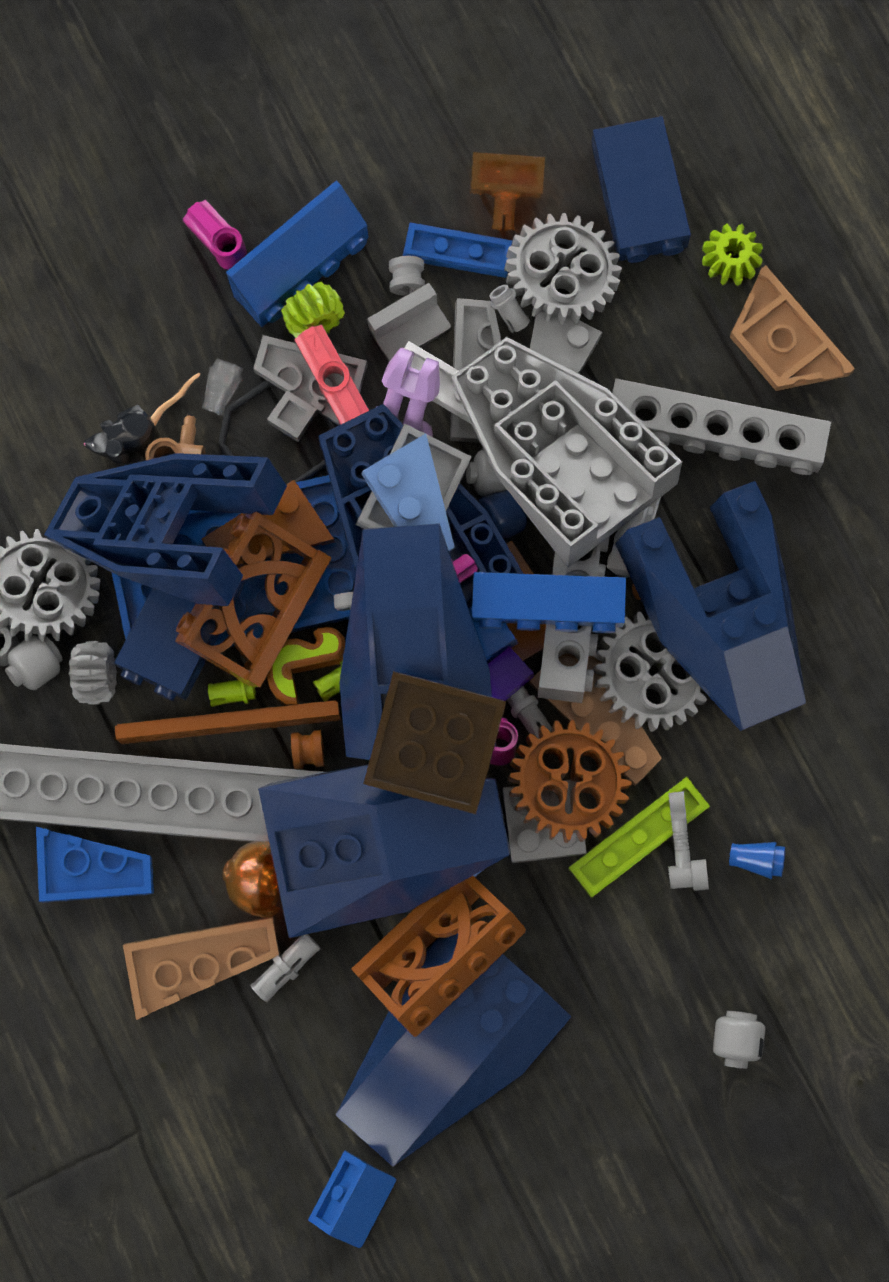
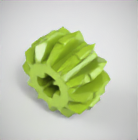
M728 223L723 226L722 233L713 230L709 237L711 241L704 242L702 251L706 253L702 259L703 266L711 267L708 273L710 278L720 274L722 276V285H725L729 278H732L737 286L742 283L743 276L751 280L755 275L754 268H759L762 264L763 259L759 254L762 252L763 246L761 243H753L756 238L755 231L747 235L743 234L744 226L742 224L738 225L736 231H732ZM727 251H733V256L738 254V258H730L731 253L727 256Z
M317 282L313 286L307 284L301 291L296 290V294L286 300L287 305L281 310L284 316L283 319L286 322L285 326L295 338L303 331L319 325L323 326L326 333H330V329L340 324L339 319L345 314L340 301L341 298L330 285H324L322 282Z

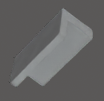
M430 283L367 318L369 331L389 362L400 348L406 346L408 341L421 348L451 330L450 323L437 304V294Z

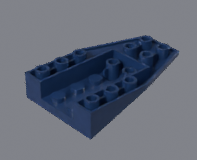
M368 764L272 782L258 788L289 938L408 912L509 856L511 853L496 780L486 778L477 814L365 785L363 783Z

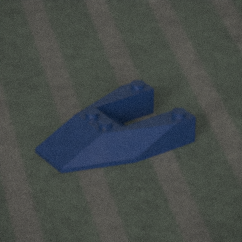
M171 454L75 477L44 535L48 540L123 578L197 604L229 606L243 574L226 551L219 547L173 544L190 510L243 514L258 512L262 515H273L287 485L268 457Z
M756 481L723 493L709 507L739 569L737 572L693 588L660 517L627 529L615 542L661 644L740 731L806 704L788 582L772 515Z

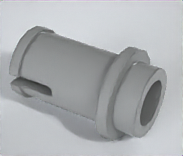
M502 285L490 293V306L498 310L511 333L514 331L518 332L529 324L530 319L516 300V291L513 288H509L508 285Z

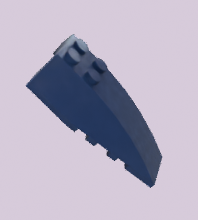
M458 933L450 937L438 938L426 952L422 968H430L448 963L454 954ZM502 954L417 1037H413L395 1016L388 1011L336 1116L393 1167L520 1077L572 1016ZM410 985L403 994L402 1006L410 999L408 995Z

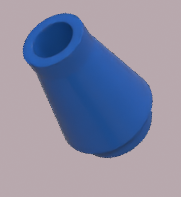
M777 842L732 843L729 866L739 867L772 879L773 876L782 877L786 847L777 846Z

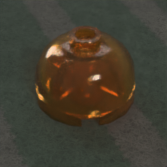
M253 841L243 845L226 862L223 869V879L229 899L243 912L263 918H271L278 913L281 907L275 906L280 892L270 844L268 841Z

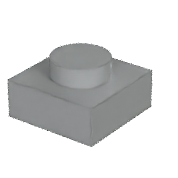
M287 390L267 421L268 424L299 442L318 414V410Z

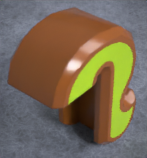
M330 627L318 628L314 631L315 644L298 638L286 640L267 674L269 687L278 702L284 706L299 704L293 674L340 664L343 660L346 642L344 636L338 630Z

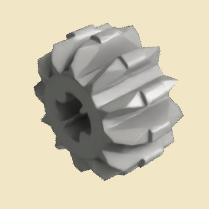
M86 641V643L77 644L71 651V659L69 660L70 672L68 673L71 680L70 687L73 689L74 698L80 703L100 704L101 702H109L115 694L117 670L114 662L116 659L114 658V651L107 643Z

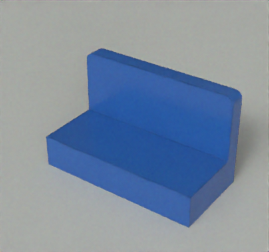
M344 1150L308 1221L328 1235L361 1248L396 1182V1178L372 1167L357 1156Z

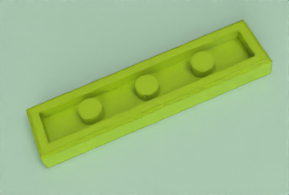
M687 777L568 868L591 898L673 836L669 793L684 791L687 824L710 807Z

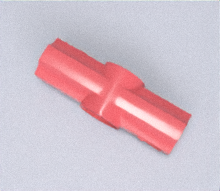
M322 325L313 326L303 331L294 339L315 377L321 393L326 397L340 425L369 411L350 377L348 367L342 362ZM338 373L344 377V380L339 386L330 387L325 384L326 377L330 374Z

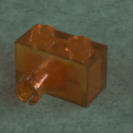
M473 152L469 193L490 194L491 197H494L493 230L502 229L504 215V231H514L516 199H519V197H541L543 194L545 157Z

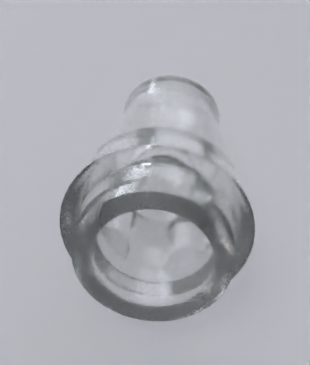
M215 359L214 365L209 366L202 408L222 415L224 408L243 380L240 377L243 369L229 362Z

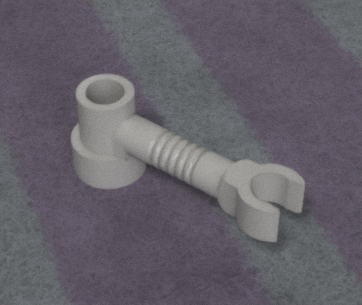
M684 791L669 793L676 866H668L670 888L693 887L694 891L708 890L706 859L692 861L690 859Z

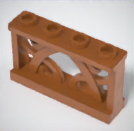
M253 512L245 516L241 515L231 529V534L234 537L228 547H223V549L235 565L239 559L246 564L238 567L243 574L241 581L257 575L267 574L265 578V592L270 603L276 608L273 615H252L239 623L233 598L229 606H219V609H212L213 605L196 603L191 613L186 612L180 619L176 627V632L179 634L175 642L233 675L244 684L251 687H261L328 566L331 557L309 546L263 517L262 514ZM260 533L269 537L273 547L271 561H265L266 550L261 543H259V552L257 554L250 553L248 544L254 535ZM282 545L302 556L304 559L301 564L280 561ZM276 574H280L277 584L282 581L287 584V589L283 595L277 594L274 590ZM212 619L216 624L215 630L209 634L218 635L226 630L229 636L220 644L213 646L206 644L200 635V629L206 620ZM254 623H259L263 627V633L260 638L254 637L253 629L246 635L244 631ZM234 644L247 661L244 667L220 653Z
M471 876L415 907L351 969L411 1035L417 1037L525 933L526 929L508 908L474 876ZM479 897L487 904L472 911L471 905ZM484 916H496L489 923L485 921H479L474 923L475 921L479 920ZM458 933L456 948L452 959L448 963L430 968H422L426 958V948L434 940L450 937ZM392 981H396L398 983L390 997L384 991V988ZM410 985L408 989L410 999L402 1006L403 994Z

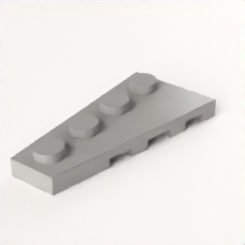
M460 298L456 300L453 368L460 371L501 342L495 309L490 306V301ZM451 412L450 441L481 443L472 424Z

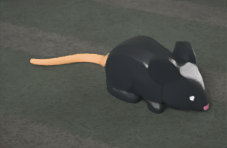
M200 373L192 376L183 385L181 390L174 397L159 406L151 417L139 405H136L119 413L117 421L106 420L100 423L103 432L95 433L84 441L85 447L93 453L107 457L117 464L125 463L129 459L128 453L141 451L153 442L155 426L162 414L184 396L192 382L200 376Z

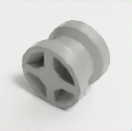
M400 256L389 261V271L393 274V279L390 281V292L406 296L424 286L425 280L421 278V272L424 270V260L416 256Z

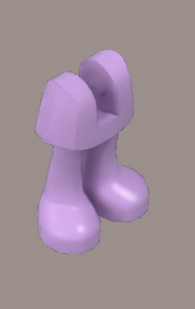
M400 348L387 365L383 375V385L388 388L383 404L399 420L398 414L403 397L410 398L403 425L407 424L433 437L432 427L423 420L427 403L433 401L439 394V362L426 358L421 371L411 367L414 352Z

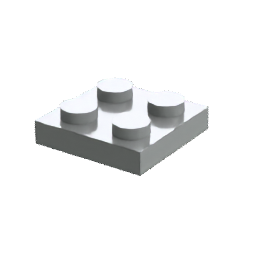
M563 780L568 782L565 811L567 814H571L570 791L577 782ZM517 786L503 788L512 863L585 855L587 853L585 840L580 842L576 833H573L568 843L564 842L562 832H558L553 840H549V829L546 827L538 834L535 833L538 822L534 819L525 824L523 820L528 814L527 810L515 811L514 809L521 798L509 796L511 789ZM553 791L541 792V799L547 806L554 807L559 805V798Z

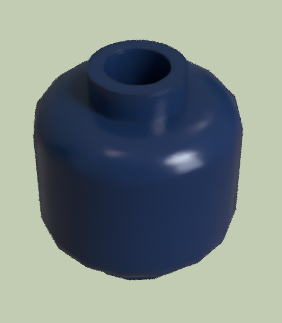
M508 490L492 493L478 501L490 515L503 539L525 530L528 516Z

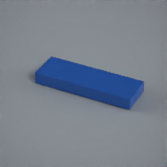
M410 222L403 256L419 257L424 260V264L507 278L509 272L504 270L506 260H508L506 255L508 248L512 246L513 240Z

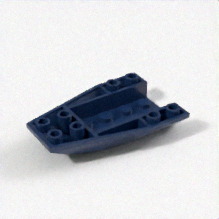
M384 404L318 437L355 573L357 571L364 529L356 525L372 492L361 473L390 455L404 426ZM459 483L446 510L455 547L449 552L452 561L454 562L464 554H467L475 561L478 568L477 572L523 574L488 512ZM474 575L460 584L468 608H471L473 604Z
M440 523L363 529L339 681L346 757L370 760L393 671L492 697L490 669Z

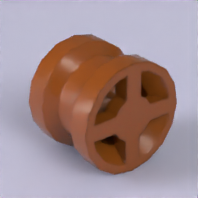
M313 730L310 735H302L299 732L291 733L294 769H303L305 765L314 764L316 767H325L321 730Z

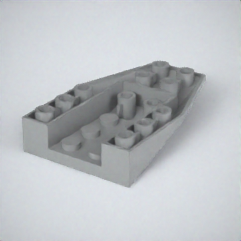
M508 337L451 377V381L496 476L567 567H570L678 484L682 461L607 388Z

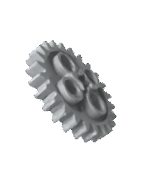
M562 213L560 222H556L551 214H548L545 224L538 218H535L532 229L524 225L521 234L514 236L512 246L508 248L506 255L508 260H506L504 270L510 273H508L506 284L514 285L513 290L516 291V296L523 295L520 304L522 308L530 304L534 306L532 316L535 317L541 311L546 312L545 322H549L552 316L556 315L560 325L564 324L566 316H571L573 322L578 324L581 313L587 319H592L594 309L602 313L606 302L611 303L615 294L614 291H617L620 283L618 278L622 267L616 265L620 255L619 253H610L614 242L607 241L603 243L605 231L601 230L593 233L594 222L592 221L585 227L581 226V219L578 215L573 223L568 222L566 213ZM557 244H565L569 249L560 248ZM579 251H585L574 258ZM531 265H540L544 268V270H537L533 268ZM582 268H590L594 273H587ZM548 281H551V283L548 284L546 287H541L542 285L546 284ZM556 289H565L570 294H561Z
M35 529L34 537L30 539L24 531H20V541L15 542L9 536L6 537V549L0 546V629L9 624L11 626L10 636L14 637L21 630L25 632L24 638L26 642L30 640L32 634H38L40 641L44 642L48 633H51L53 638L59 641L60 630L62 629L69 635H73L74 623L84 627L86 622L85 615L93 616L95 607L93 604L98 603L99 592L97 590L100 588V579L95 578L98 570L97 565H89L91 561L47 538H42L39 529ZM35 561L39 565L31 567L24 564V562ZM51 561H55V564L47 572L46 584L42 583L46 568ZM60 576L70 577L72 581L62 582L59 581L57 578ZM33 587L38 588L30 609L27 611L23 610L33 597ZM17 589L23 593L20 595H10L7 591ZM52 605L56 609L53 611H45L42 610L40 606Z
M637 612L634 616V624L629 618L625 617L622 629L616 627L615 633H609L612 638L604 636L600 641L601 646L606 650H598L595 655L597 660L603 662L592 669L594 673L602 675V678L594 686L606 689L600 700L607 701L611 699L614 702L609 710L611 714L619 709L623 711L622 723H625L630 717L635 718V729H639L645 721H648L650 732L658 728L659 721L665 730H669L673 726V719L676 723L682 725L687 721L685 713L693 717L698 712L695 704L702 705L707 701V698L701 693L705 691L686 670V679L684 680L678 679L673 675L672 665L680 664L661 644L649 616L646 621L643 614ZM646 638H651L658 642L660 645L659 653L648 650L645 644ZM629 648H635L636 653H632ZM625 662L632 665L635 677L630 678L623 675L620 671V663ZM654 665L659 671L652 677L647 671ZM670 688L675 689L677 694L673 695ZM646 689L657 691L660 695L661 703L657 705L652 704L646 697Z

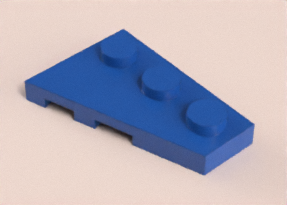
M36 827L39 902L154 894L152 857L150 855Z

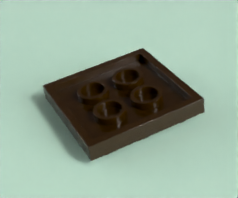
M393 671L363 784L477 814L506 701Z

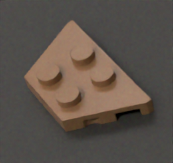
M766 265L761 268L752 291L731 332L730 338L775 391L850 376L855 370L852 364Z

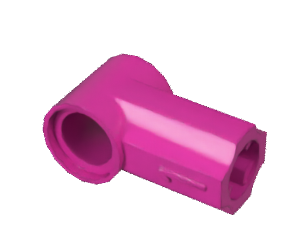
M206 200L196 202L188 209L183 222L216 257L221 267L229 270L247 255V249L239 231L231 227ZM228 244L236 245L235 249L231 252H222L224 246Z

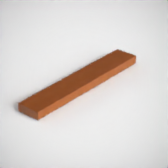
M334 700L117 724L115 726L116 740L121 744L339 721L341 720V711L338 702Z

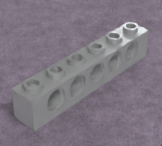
M615 379L612 394L635 416L636 412L640 409L650 410L654 414V418L650 421H640L666 446L669 443L682 445L684 450L692 453H704L705 450L717 452L721 458L733 461L740 460V458L755 460V464L767 468H774L776 465L791 467L790 470L801 475H811L812 472L818 473L823 465L831 426L830 421ZM675 416H683L688 419L690 426L678 428L674 426L671 419ZM711 423H718L724 427L726 433L720 436L713 435L709 432L707 426ZM747 430L756 431L760 435L761 441L751 443L744 438L743 432ZM784 437L791 438L795 441L797 448L786 450L780 445L779 439Z
M609 537L588 552L590 555L589 559L584 561L577 560L570 567H567L555 552L552 575L605 577L606 565L599 564L600 551L607 552ZM546 624L538 698L582 703L584 691H592L594 670L587 669L588 656L595 657L598 640V634H591L592 626H582L576 632L555 631V625ZM564 654H572L578 659V663L574 666H565L558 658Z

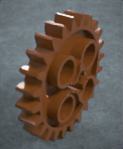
M570 720L565 730H563L559 721H555L551 733L542 725L538 730L540 739L530 733L526 738L529 747L519 745L516 750L523 759H512L510 763L511 767L519 771L508 776V781L518 784L517 787L511 789L509 796L521 798L514 807L515 811L526 809L528 814L523 822L526 824L535 819L538 822L535 833L538 834L546 827L549 829V840H553L558 832H562L565 843L571 840L573 833H576L580 842H584L587 837V830L594 837H597L601 834L599 823L609 829L614 824L609 814L619 817L623 813L616 803L625 804L629 800L626 794L620 792V790L631 786V781L621 778L622 775L630 770V767L618 765V761L623 757L624 752L612 753L610 749L613 747L615 740L612 739L603 743L601 738L604 730L600 729L593 736L589 734L590 724L587 722L581 731L576 730L574 720ZM567 749L573 750L571 781L577 782L570 791L571 814H567L565 811L568 782L562 781L569 770ZM545 754L555 755L560 761V768L549 769L544 765L542 756ZM583 756L593 758L597 763V770L589 772L583 769L580 765V758ZM553 791L559 798V805L554 807L547 806L541 799V792ZM579 794H591L596 800V808L587 809L583 807L579 802Z

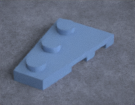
M426 433L362 471L363 478L394 527L440 523L449 552L455 548Z

